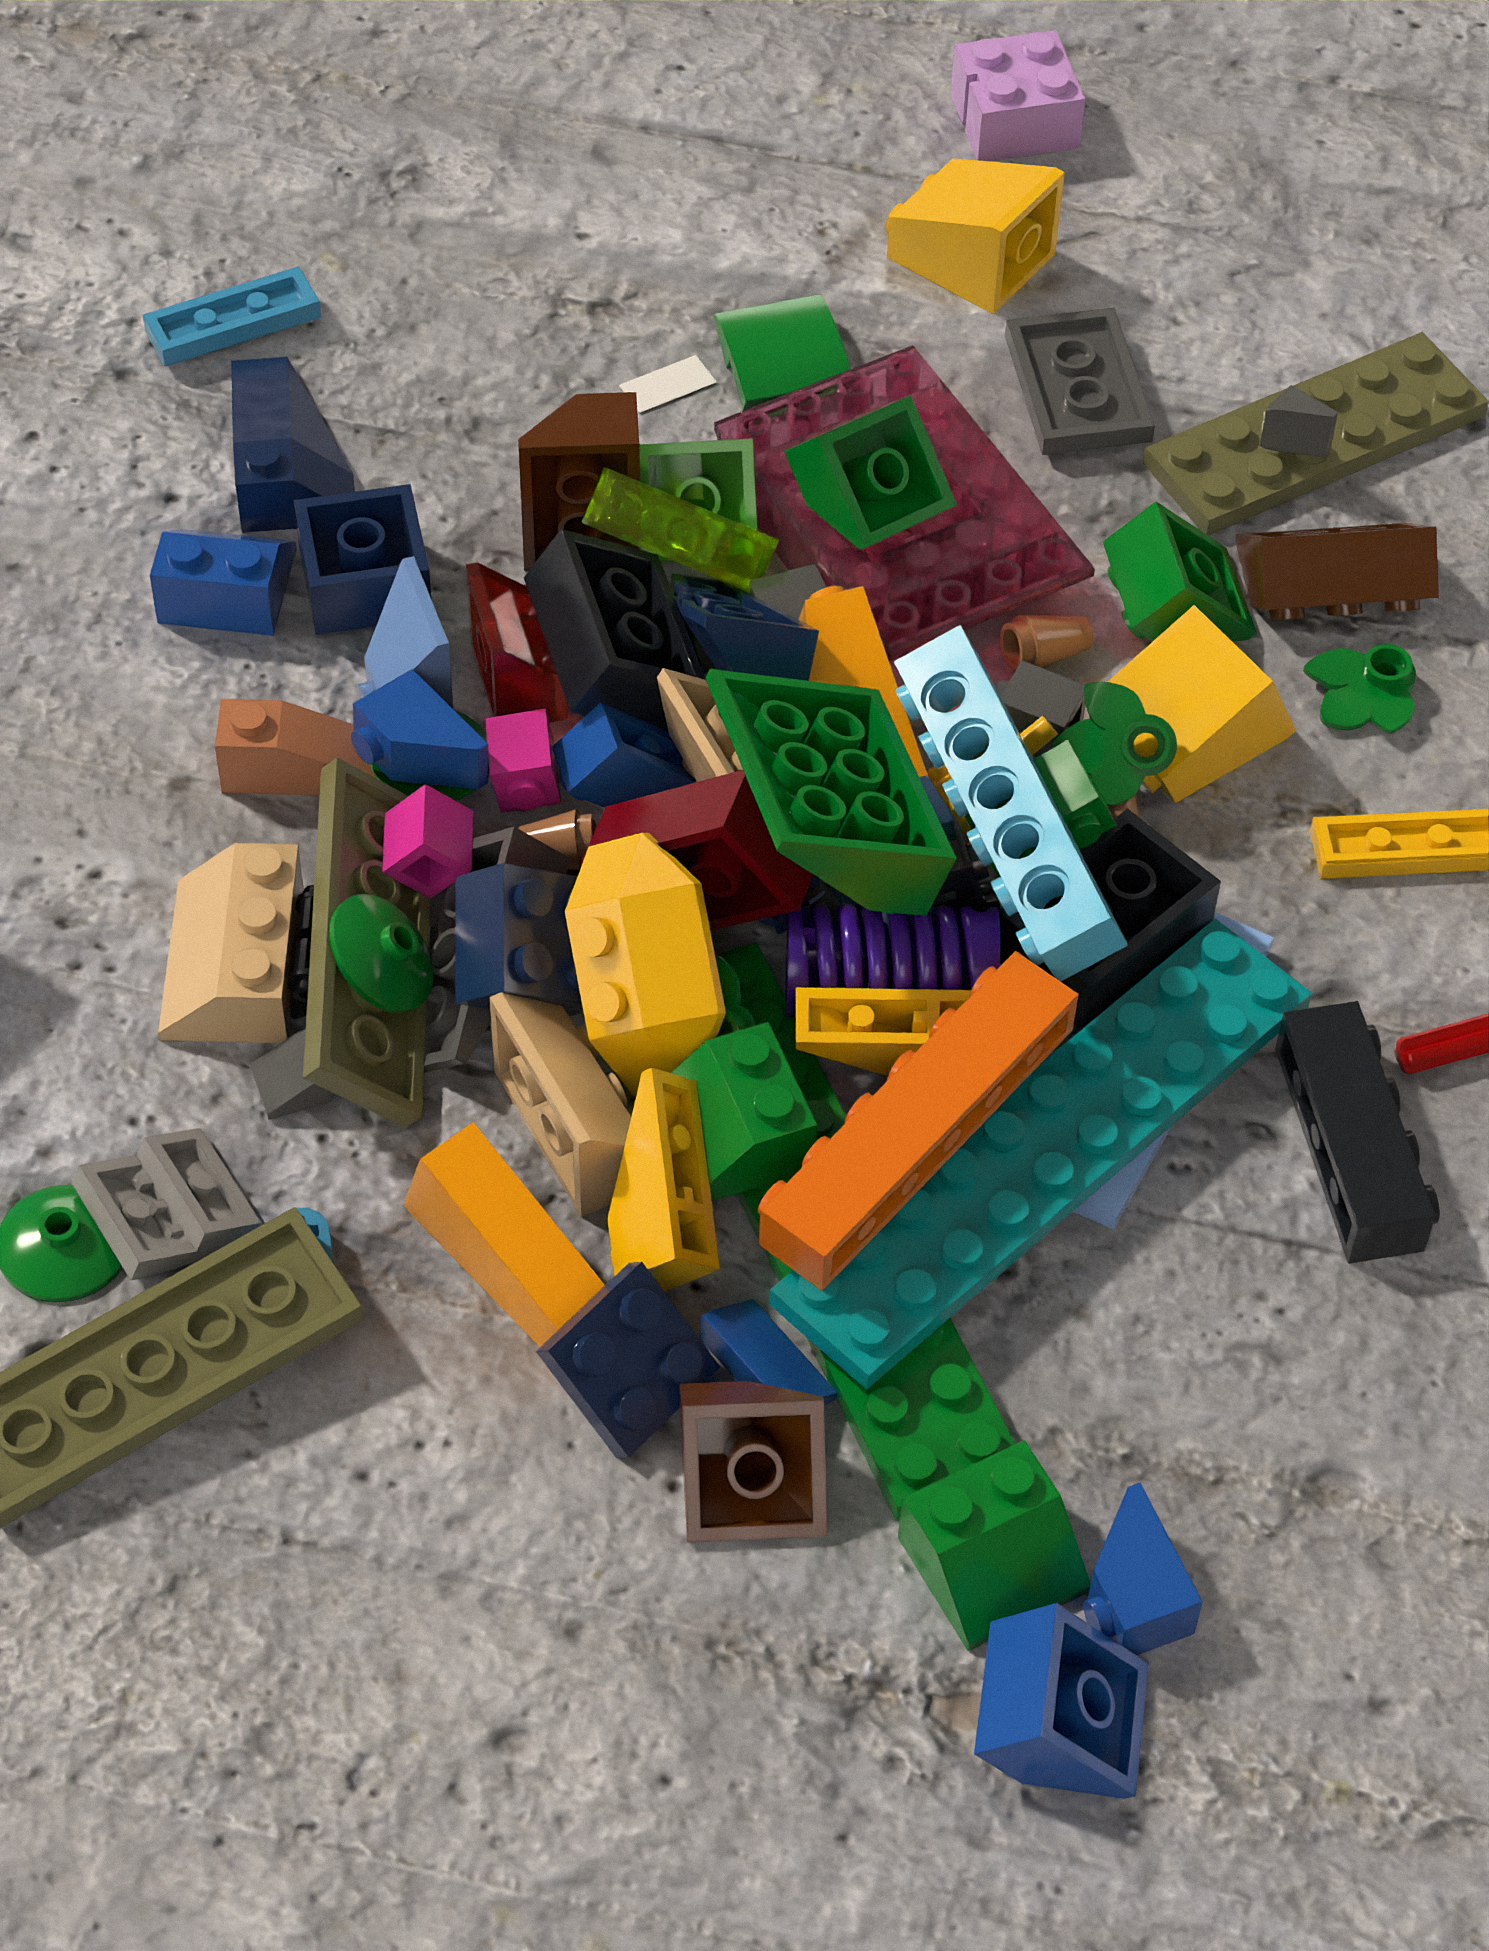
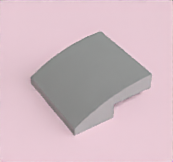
M201 1128L144 1137L137 1155L79 1165L71 1183L130 1280L157 1275L199 1261L261 1225V1221Z

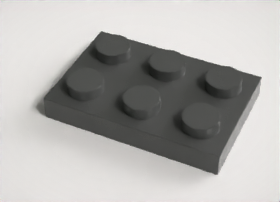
M1115 307L1006 320L1005 339L1042 455L1153 442L1155 424Z

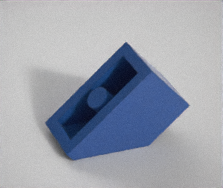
M413 669L353 703L354 731L351 733L352 744L364 762L367 764L374 763L391 781L480 789L488 784V743Z
M602 702L552 746L560 769L559 779L564 789L577 800H587L603 808L697 782L682 764L683 757L669 736V732Z
M1141 1482L1127 1487L1095 1565L1088 1600H1085L1083 1603L1084 1614L1088 1624L1135 1655H1139L1195 1634L1203 1603Z

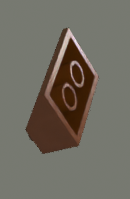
M636 392L576 394L518 439L524 571L531 569L561 529L640 550V443Z
M1392 523L1236 534V547L1251 607L1269 610V619L1272 620L1304 618L1305 607L1327 606V615L1331 616L1362 614V603L1384 602L1385 611L1389 612L1420 610V599L1439 598L1436 526Z

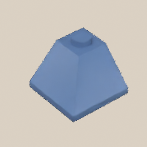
M414 556L404 558L400 563L364 657L367 682L358 684L360 699L413 669L454 710L449 642Z

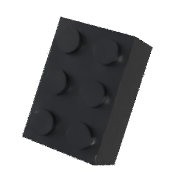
M561 529L524 576V581L570 712L585 717L602 702L668 732L657 681L659 673L665 668L700 679H706L659 555Z
M1128 808L1114 818L1116 826L1103 832L1091 845L1079 849L1128 946L1061 981L1079 994L1074 1024L1081 1030L1214 919L1221 881ZM1063 896L1051 899L1043 909L1055 906ZM1001 907L998 910L1000 919V964L1002 965L1015 951L1029 960L1016 935V932L1026 927L1019 912L1008 916L1004 908ZM1045 962L1038 965V967L1054 977Z

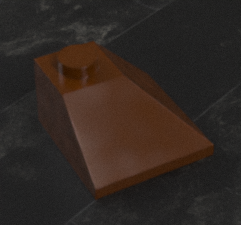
M752 1381L680 1384L681 1444L687 1543L828 1536L823 1396Z

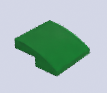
M822 294L714 314L713 319L726 368H732L743 410L851 390L854 380L833 317Z

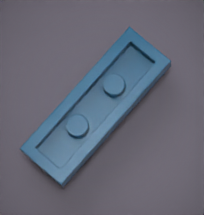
M298 266L143 314L145 332L164 367L319 319L321 318V309L318 297Z

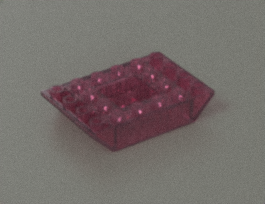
M913 345L714 422L717 440L754 438L759 532L788 570L816 564L827 587L842 586L844 590L863 586L889 661L916 650L961 625L963 630L969 629L1094 576V566ZM911 395L957 505L905 529V531L912 534L909 538L902 539L892 535L859 550L807 506L784 450Z

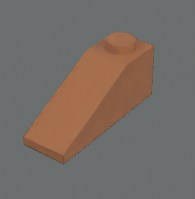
M221 699L215 752L222 793L320 796L321 768L336 757L373 777L374 775L370 764H367L360 758L352 744L351 733L354 731V726L351 723L283 700Z

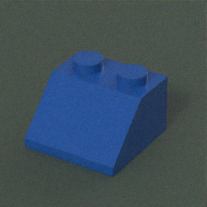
M187 529L163 531L149 575L157 623L274 636L297 549L296 541Z
M1058 1603L991 1621L974 1755L1022 1784L1121 1799L1135 1797L1149 1663Z

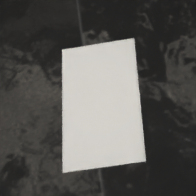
M694 355L620 384L619 387L623 392H636L637 410L641 413L715 384L717 381L699 358Z

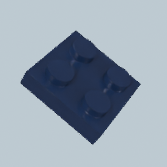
M642 1261L628 1263L536 1351L616 1458H629L680 1408V1384L705 1383L721 1368Z

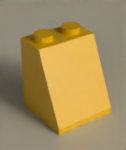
M953 158L936 174H930L923 181L920 189L905 203L897 204L890 212L886 222V232H888L887 258L994 314L1055 255L1065 172L1056 167Z
M1195 605L1108 681L1123 685L1134 691L1141 700L1146 714L1161 717L1174 730L1177 739V751L1172 763L1164 771L1156 775L1145 776L1142 785L1151 794L1161 788L1175 803L1278 745L1296 732L1273 680ZM1141 734L1134 740V750L1141 757H1151L1158 749L1157 740L1151 734Z

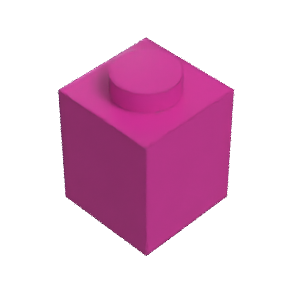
M546 709L485 718L490 777L500 812L528 811L542 806L560 804L558 764L552 750L555 742Z
M423 785L385 813L382 873L429 898L443 891L456 881L457 876L467 874L472 870L473 810L430 786Z

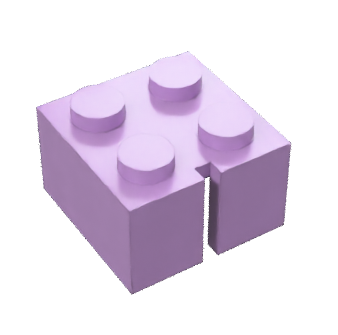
M1056 30L954 44L950 94L962 125L966 124L965 132L976 160L996 161L1080 148L1085 97Z

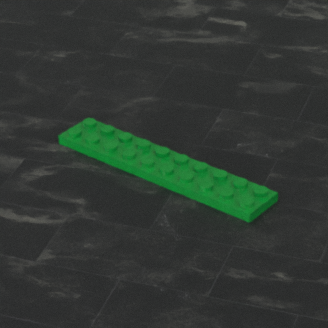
M757 942L718 954L737 973L740 980L741 1005L751 1013L755 1024L759 1025L769 1022L817 1123L816 1141L823 1136L831 1139L845 1124L846 1115L815 1055L796 1049V1018L786 1017V998ZM731 1024L725 1029L724 1035L732 1033ZM793 1176L782 1180L787 1183ZM778 1181L736 1194L758 1240L760 1228L759 1204L766 1192ZM763 1248L780 1282L793 1270ZM951 1318L867 1390L807 1338L827 1381L837 1391L836 1400L896 1521L900 1520L903 1497L1015 1445Z

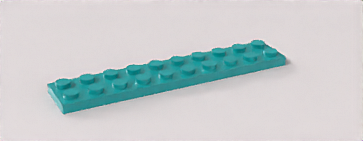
M1215 918L1042 1062L823 1291L793 1270L770 1289L769 1305L867 1390L1278 1035L1284 1012L1308 1009L1312 992Z

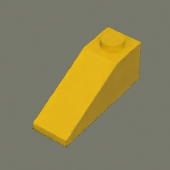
M796 987V1049L888 1076L897 1059L907 1050L916 1052L929 1039L930 1031L942 1013L949 1008L957 1011L970 998L971 990Z
M650 1068L641 1074L608 1214V1228L611 1246L610 1257L614 1276L628 1263L642 1261L664 1292L720 1270L697 1081Z

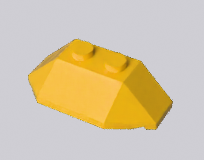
M639 833L589 846L565 909L589 1041L635 1099L643 1071L655 1068L671 1073L706 1040L717 1037L726 1014L702 884L675 857L658 845L659 842L650 833Z

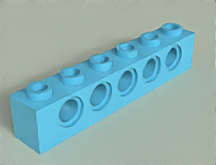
M961 625L894 661L905 683L895 689L912 722L920 718L923 719L928 731L918 737L934 767L939 769L946 765L952 779L943 783L942 786L959 817L970 814L976 828L966 832L967 837L984 867L994 862L1001 877L992 881L991 885L1008 916L1019 912L1026 927L1016 932V935L1029 960L1037 966L1045 962L1054 977L1061 982L1128 946L985 665ZM961 704L957 709L948 712L954 706ZM986 750V752L982 756L975 760H971L976 754ZM1011 798L1005 806L995 809L1001 801ZM1037 847L1032 854L1019 859L1025 850ZM1063 896L1055 906L1043 909L1051 899Z

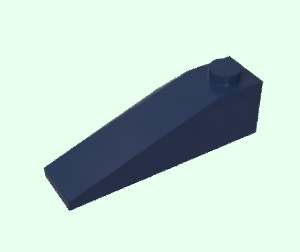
M288 357L231 361L233 453L242 533L297 529L293 500L355 492L353 472Z
M671 574L670 587L681 615L717 670L809 681L819 630L727 581Z

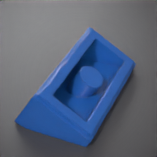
M754 1299L714 1309L700 1317V1340L736 1381H752L823 1396L824 1406L837 1398V1391Z

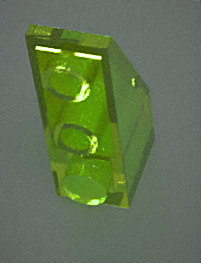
M607 467L603 469L582 520V523L747 592H750L751 580L764 577L779 542L778 539Z

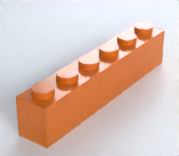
M1017 951L998 969L993 966L987 968L975 982L970 998L957 1011L949 1008L942 1013L933 1025L929 1039L916 1052L907 1050L897 1059L888 1074L887 1082L874 1095L865 1093L853 1104L846 1116L845 1124L831 1139L827 1136L818 1139L804 1157L802 1168L787 1183L780 1180L766 1192L758 1207V1213L760 1214L759 1245L819 1290L823 1291L1072 1032L1079 994Z

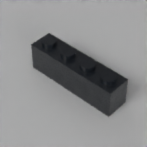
M1358 1001L1284 1012L1275 1051L1348 1264L1424 1252L1432 1226L1439 1221V1202L1433 1186L1430 1184L1424 1185L1418 1168L1420 1153L1416 1136L1412 1130L1405 1131L1399 1116V1090L1393 1077H1385L1380 1063L1381 1042L1376 1027L1373 1024H1366Z

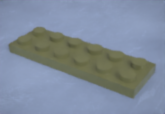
M1420 332L1293 385L1338 412L1331 450L1325 458L1272 451L1260 446L1267 407L1286 390L1284 389L1145 447L1143 464L1195 525L1209 536L1480 420L1486 415L1489 401L1424 332Z
M336 757L321 768L303 1079L406 1128L422 1118L427 999L420 1006L406 1013L387 1012L364 1000L348 984L335 962L329 941V924L334 910L349 897L359 894L374 895L385 899L399 908L419 930L428 947L430 898L382 873L385 813L408 796Z
M296 1207L0 1372V1528L365 1319L361 1304Z

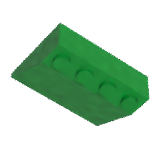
M709 669L705 679L776 850L870 911L926 916L957 858L878 689Z

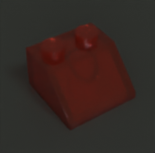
M478 562L466 564L471 647L492 716L497 717L546 709L549 723L567 720V701L527 587Z

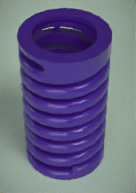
M816 902L810 907L809 927L808 909L800 908L798 911L787 913L786 1017H796V987L819 988L820 984V988H843L844 982L845 988H867L868 976L869 989H891L892 978L894 980V989H916L918 972L919 989L940 990L941 974H943V990H972L977 979L987 968L993 966L998 969L1000 967V919L998 908L989 907L985 912H979L970 906H962L955 915L953 909L940 905L935 908L932 915L930 911H928L926 916L903 913L888 914L884 912L882 915L881 911H870L863 906L857 914V910L853 905L841 903L837 906L833 919H831L828 906L823 902ZM968 971H969V980H970V981H967Z

